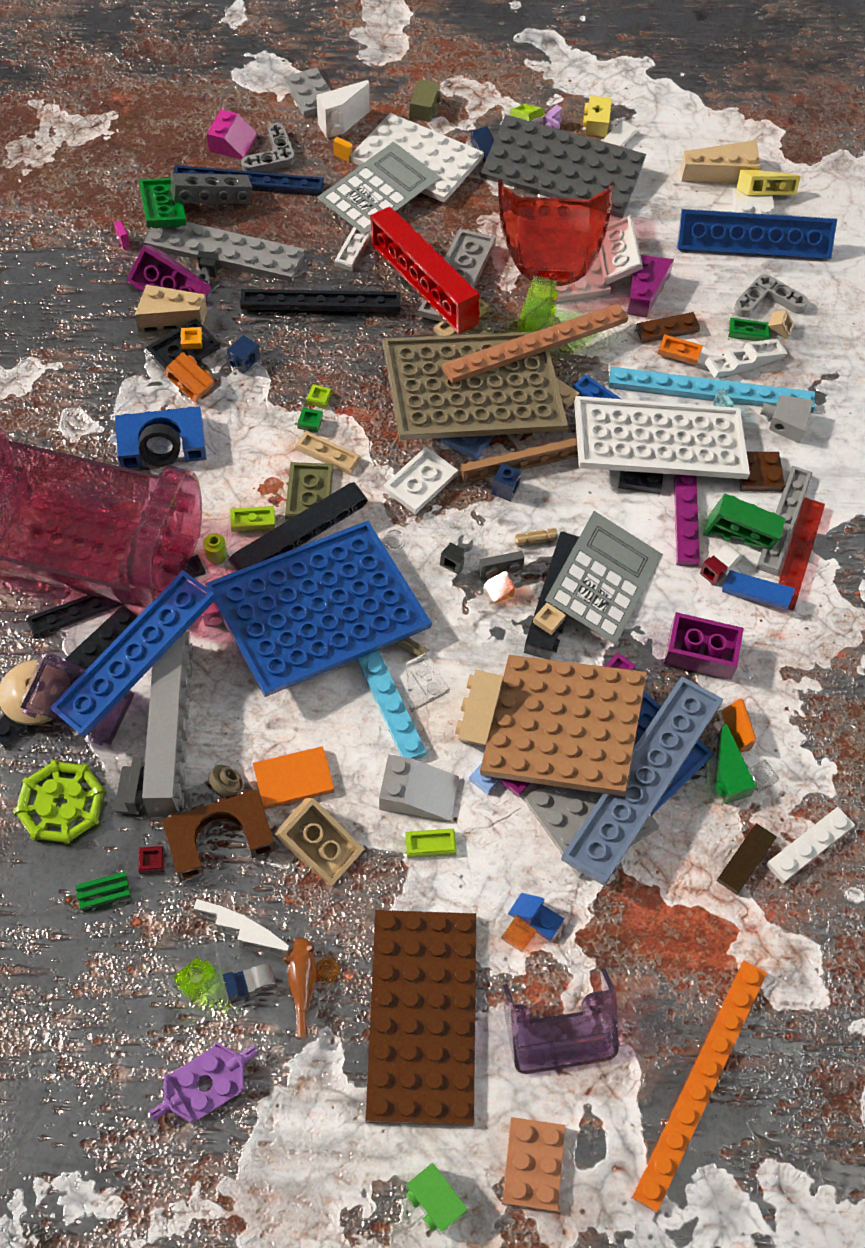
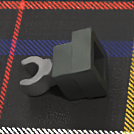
M199 251L197 260L200 272L196 276L200 279H205V282L210 284L209 276L216 277L220 268L219 256L217 253Z
M464 535L458 538L457 545L450 542L441 553L440 565L458 575L463 570L464 553L470 551L473 547V540L468 544H463Z

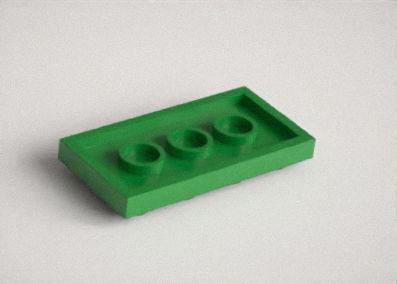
M171 178L139 179V189L147 228L186 226L183 203H174L170 191Z

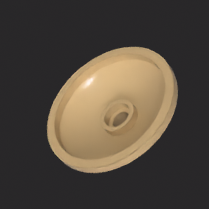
M46 660L23 662L12 668L0 683V707L4 714L16 723L23 725L46 723L57 716L50 707L70 687V681L64 670L55 663ZM34 683L33 686L28 687V684Z

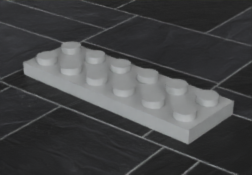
M459 229L444 259L474 288L495 246L496 237ZM424 299L418 310L419 316L447 323Z

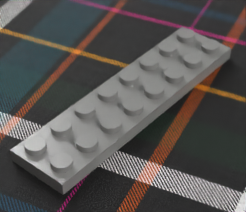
M186 222V226L151 227L144 241V245H152L164 253L197 260L199 251L217 253L220 266L293 282L304 257L303 248Z

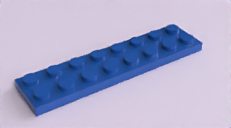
M681 208L677 249L831 259L837 218Z
M182 570L65 691L50 709L85 738L217 599L215 593Z

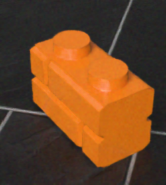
M184 352L166 367L164 374L194 403L200 400L212 388L214 383L211 373L205 369L202 370L197 365V361L192 356H187Z

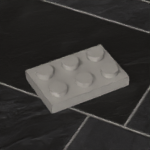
M317 67L283 77L285 86L303 116L307 117L317 114V95L331 91Z

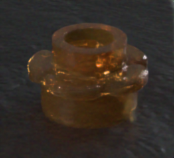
M332 957L323 958L316 964L317 978L320 981L334 982L337 979V975L341 972L340 964ZM326 968H330V972H326Z

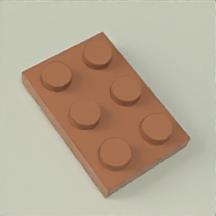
M511 1117L502 1205L558 1212L565 1125Z

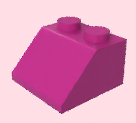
M222 109L207 132L210 152L241 160L247 155L257 137V132L238 113Z

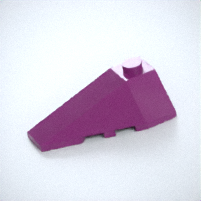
M152 245L142 246L126 279L127 282L144 291L146 285L205 294V298H207L212 286L176 260Z

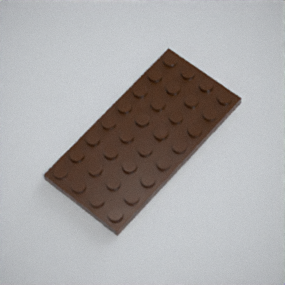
M375 910L366 1123L474 1126L476 913Z

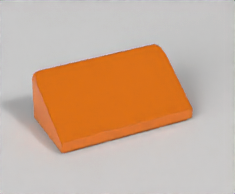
M740 698L723 709L722 716L739 751L743 752L751 750L757 739L744 700Z

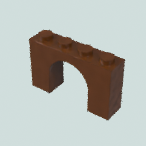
M245 790L240 792L238 796L231 798L223 797L206 806L198 805L190 811L172 813L167 818L162 819L180 882L204 874L197 851V841L200 833L214 822L228 821L239 826L245 834L252 858L276 851L258 790Z

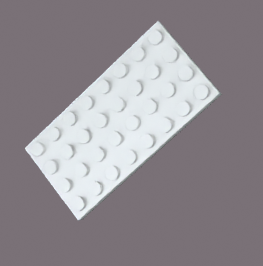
M583 396L575 397L574 406L579 468L748 479L750 475L740 408Z

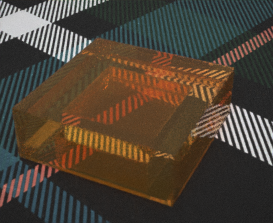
M515 916L501 939L523 953L537 930Z

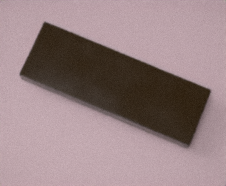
M756 823L716 881L738 895L777 836Z

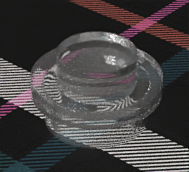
M390 530L384 536V545L391 551L401 550L405 546L406 538L399 530Z

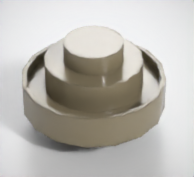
M216 765L208 776L213 791L218 795L231 798L237 796L243 789L242 778L236 770L229 766Z

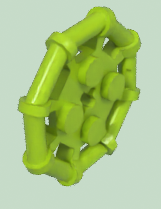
M52 760L50 764L22 780L23 786L17 807L14 808V815L18 816L30 834V839L34 841L39 839L63 842L67 845L71 844L73 839L91 827L99 824L100 821L98 819L107 791L91 772L88 764L80 765ZM60 772L76 775L74 779L61 778ZM49 775H53L54 779L46 780L43 786L40 787L37 784ZM84 779L92 790L84 792L80 785ZM31 790L37 793L34 805H28ZM59 798H64L67 801L61 807H57L55 802ZM93 800L90 813L85 812L87 801ZM35 813L42 819L37 826L30 817V815ZM76 819L77 821L79 819L84 820L69 830L68 827L72 825L71 822H73ZM48 826L59 827L61 832L48 831L47 828Z

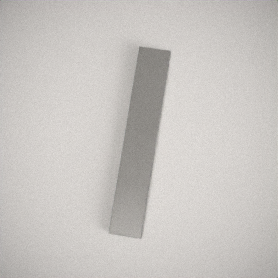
M792 465L775 512L777 515L786 518L780 540L771 550L762 549L756 569L775 576L778 575L813 472Z

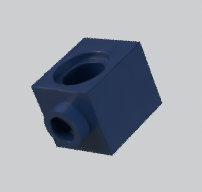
M244 335L227 349L229 364L234 369H239L243 373L260 359L259 345Z
M501 464L493 478L492 494L511 502L520 487L522 471Z

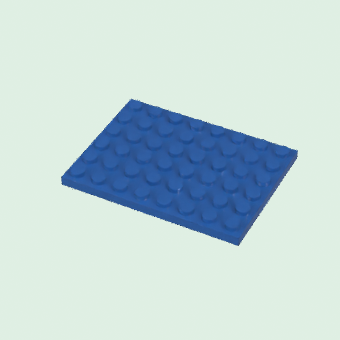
M369 521L205 583V587L217 596L213 603L264 697L431 628L432 622Z

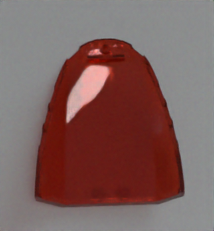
M498 179V209L501 229L509 253L521 274L530 281L544 286L569 285L584 277L595 262L607 234L614 183H610L605 191L590 199L519 197L503 185L502 179Z

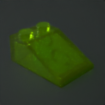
M533 276L518 319L517 332L539 331L549 323L550 316L555 315L557 304H554V302H557L559 290H556L557 281Z

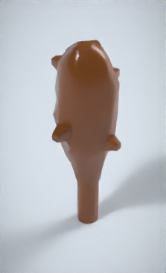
M305 937L296 938L289 956L283 957V961L288 965L289 991H291L295 1003L298 1040L307 1039V1012L314 993L315 982L320 981V977L317 975L318 971L314 956L315 948Z

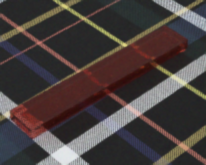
M805 497L778 584L795 588L788 608L790 611L795 609L825 507L824 503Z

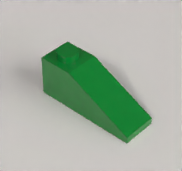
M724 724L718 733L715 790L717 795L722 797L724 803L727 804L750 797L756 785L728 725Z

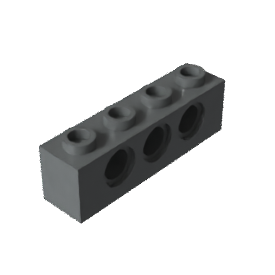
M172 173L170 191L174 203L250 204L252 185L248 175Z

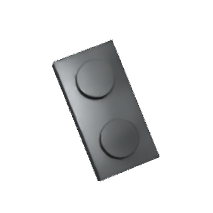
M523 551L479 559L478 572L480 578H492L499 574L516 573L519 570H523L525 559Z

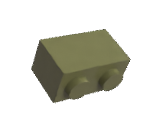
M418 80L410 102V118L431 122L433 115L437 114V103H440L442 99L440 83Z

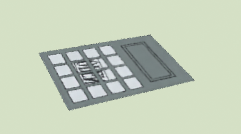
M393 141L317 198L364 235L371 230V214L389 206L394 211L398 210L438 180L440 176Z
M593 511L545 600L609 641L617 644L662 553L596 511Z

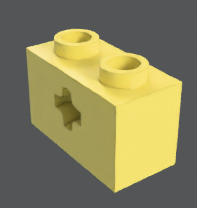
M590 95L589 103H585L584 114L586 115H584L582 127H586L585 135L607 136L612 98Z

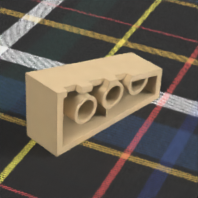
M757 140L684 151L680 167L681 181L738 183L740 170H760Z

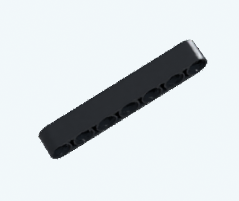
M355 482L349 483L236 551L230 556L228 562L235 571L298 548L363 508L367 504L368 499Z

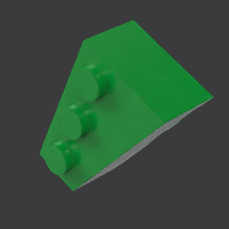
M725 493L710 512L703 535L710 536V533L721 535L723 540L730 541V538L744 540L743 544L771 550L780 540L786 518Z

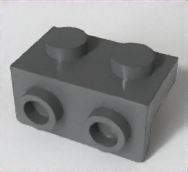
M133 757L131 766H123L121 769L114 806L116 813L139 815L140 805L144 803L142 799L145 767L143 758Z

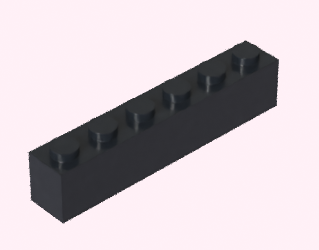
M560 532L534 617L546 603H549L545 599L580 536ZM532 620L525 642L524 653L550 660L552 652L557 653L560 643L557 636L558 633L563 634L566 621H563L554 633L550 635L534 624Z

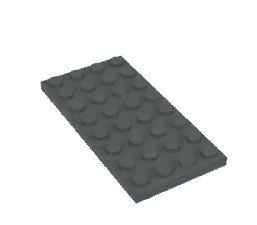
M505 114L480 175L484 179L623 218L646 160V154Z

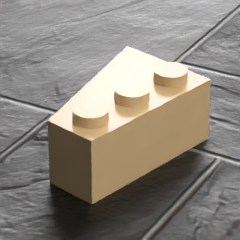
M146 285L135 312L138 331H145V328L157 327L158 330L164 329V326L174 325L180 328L196 318L203 325L208 311L205 294Z
M475 669L474 675H469L467 688L470 689L469 697H464L461 706V711L464 712L463 720H458L455 734L459 735V741L486 747L503 684L502 675Z

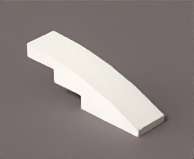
M778 339L747 342L744 348L727 350L724 356L708 357L705 364L714 378L749 371L785 357L787 352Z
M196 899L194 905L196 917L216 921L215 925L218 932L238 936L239 947L282 957L289 956V946L268 929L246 916L225 907Z

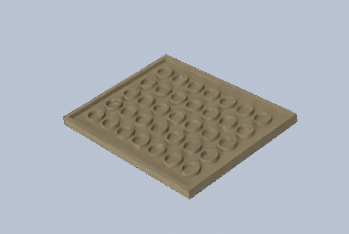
M533 332L383 338V349L399 440L567 431L568 423L549 350L452 384L442 370L443 363Z

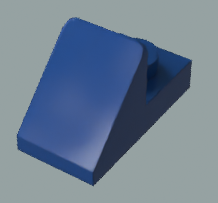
M521 893L508 912V915L551 942L564 922V918L544 906V898Z

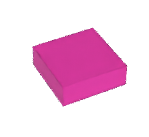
M121 221L114 222L116 235L123 250L130 248L128 233Z

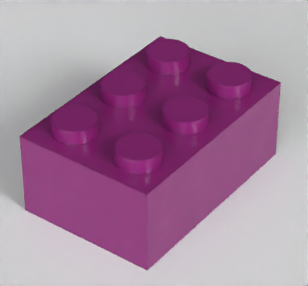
M676 612L671 624L664 664L732 680L738 666L744 628Z

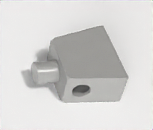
M781 395L776 406L764 403L760 415L772 418L769 426L771 431L800 443L806 430L813 400Z

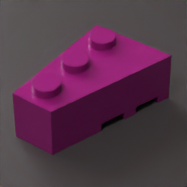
M640 255L643 269L631 274L628 315L647 317L657 296L671 275L674 259Z

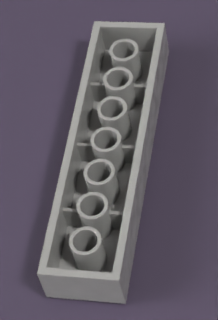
M185 631L152 666L142 799L149 817H167L172 813H179V808L184 807V794L181 793V785H185V770H182V763H186L187 750L184 748V741L188 740V727L185 726V719H189V705H186V698L191 696V686L188 684V677L192 676V664L189 663V656H193V643H190V631Z

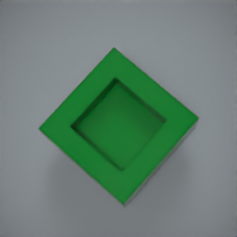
M303 407L297 423L298 429L318 433L323 419V411Z

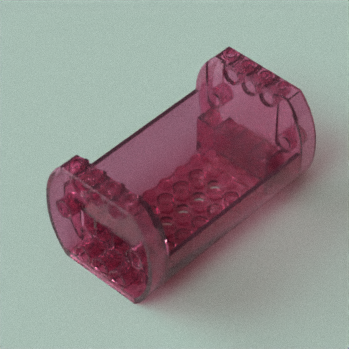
M0 427V573L146 609L182 570L186 571L189 565L188 561L192 557L200 538L202 522L201 489L198 478L193 471L167 465L162 473L154 475L11 441L6 432ZM37 533L43 534V536L38 539L32 538ZM57 538L64 539L59 544H53V541ZM78 543L85 544L83 548L74 549V546ZM99 548L106 549L104 553H94ZM120 553L125 554L121 560L115 558Z

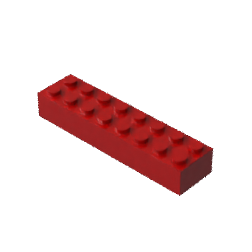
M390 206L371 214L372 246L458 334L479 325L480 295L477 289L473 288L464 277H461L455 268L450 266L444 257L439 255L432 245L428 244L421 234L417 233Z

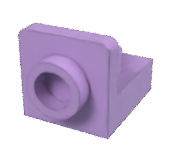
M556 104L543 117L542 125L560 129L562 107Z

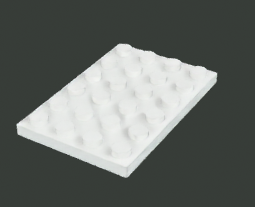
M389 113L350 155V162L360 166L394 141L440 176L438 180L421 193L445 203L484 158V152Z

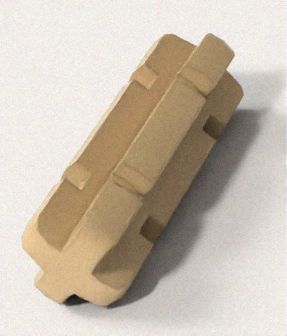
M548 528L547 531L544 529L529 531L527 534H524V532L515 534V543L517 546L526 545L525 543L530 545L543 543L546 540L555 541L558 538L556 528Z

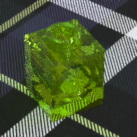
M197 956L173 976V979L180 990L193 1003L216 983L213 975L216 970L207 960L202 962ZM194 974H203L200 982L192 983L190 981Z

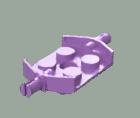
M215 1042L214 1047L169 1075L167 1073L164 1074L165 1100L160 1105L149 1110L152 1119L155 1121L169 1112L193 1124L243 1092L245 1063L259 1055L255 1046L252 1045L240 1054H236L222 1044ZM203 1078H210L213 1080L212 1088L206 1092L200 1091L198 1089L199 1081Z

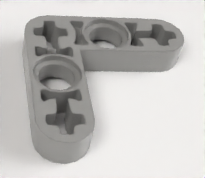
M273 123L268 127L269 139L273 150L243 157L241 160L242 171L266 172L289 167L294 164V151L285 127L282 124ZM280 143L286 144L285 146H277ZM265 160H272V162H270V163H265V162H263V161H265Z
M763 274L737 299L734 312L740 317H748L767 297L794 313H802L806 309L808 299L802 293L774 277ZM777 292H784L786 296H780ZM755 293L759 298H753L750 294Z

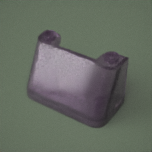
M42 650L19 705L23 708L22 713L36 718L37 714L45 715L68 725L50 707L87 668ZM130 689L90 731L88 735L91 736V742L101 746L104 743L112 744L136 692Z

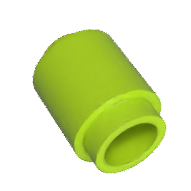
M217 533L207 535L203 540L206 559L212 564L223 563L228 555L225 538Z

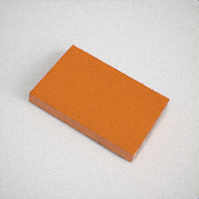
M323 746L253 763L263 809L334 792Z

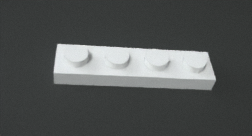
M837 807L768 861L766 866L784 884L849 832L855 824Z

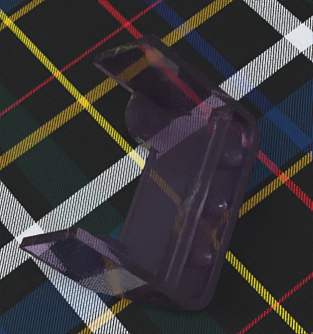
M606 968L600 969L601 991L589 993L582 1000V1012L533 1020L529 1008L522 1004L514 1005L508 984H502L505 1021L515 1068L519 1073L532 1074L605 1062L613 1059L618 1054L617 996Z

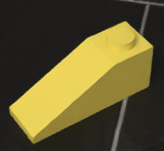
M740 170L737 189L747 195H796L801 176L762 170Z

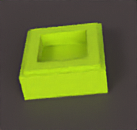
M313 384L306 398V404L326 409L333 390Z

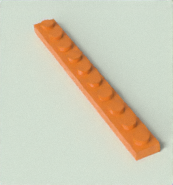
M743 960L631 1197V1199L655 1213L660 1208L766 977L767 972Z

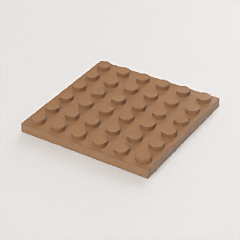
M509 655L480 768L481 776L626 797L647 672Z

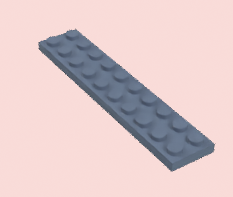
M684 677L680 678L634 747L626 797L603 793L563 853L562 861L603 886L606 885L723 702V698Z

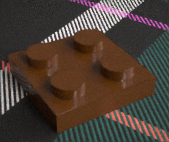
M746 451L750 475L748 479H739L740 490L783 491L785 484L780 453Z

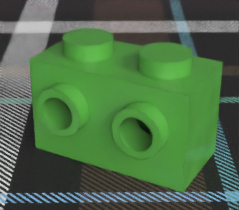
M433 1162L406 1184L408 1193L405 1196L415 1209L419 1206L426 1216L422 1219L432 1233L437 1230L441 1235L467 1213V1207Z

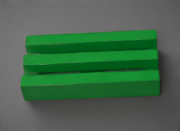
M730 318L728 337L753 341L769 340V323Z
M125 871L75 885L81 911L131 897ZM124 888L123 892L115 893L85 902L84 900L90 897L107 894L109 892Z

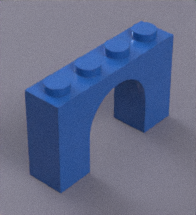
M200 406L115 416L117 455L121 469L143 467L142 457L139 454L138 448L139 439L142 431L153 424L168 425L176 430L182 439L185 462L207 460Z

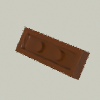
M690 312L637 323L636 330L643 344L662 340L664 334L677 337L697 333L700 330V325L695 313Z

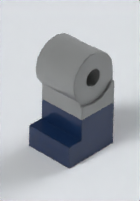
M270 964L258 965L237 973L229 972L222 974L230 1003L259 995L276 986Z

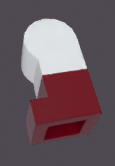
M727 543L718 553H715L711 558L709 557L703 562L700 575L715 586L738 563L742 555ZM708 569L715 574V576L710 575Z

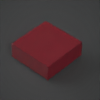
M164 846L138 847L139 874L165 872Z

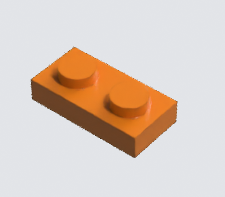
M664 334L657 355L697 365L703 345Z

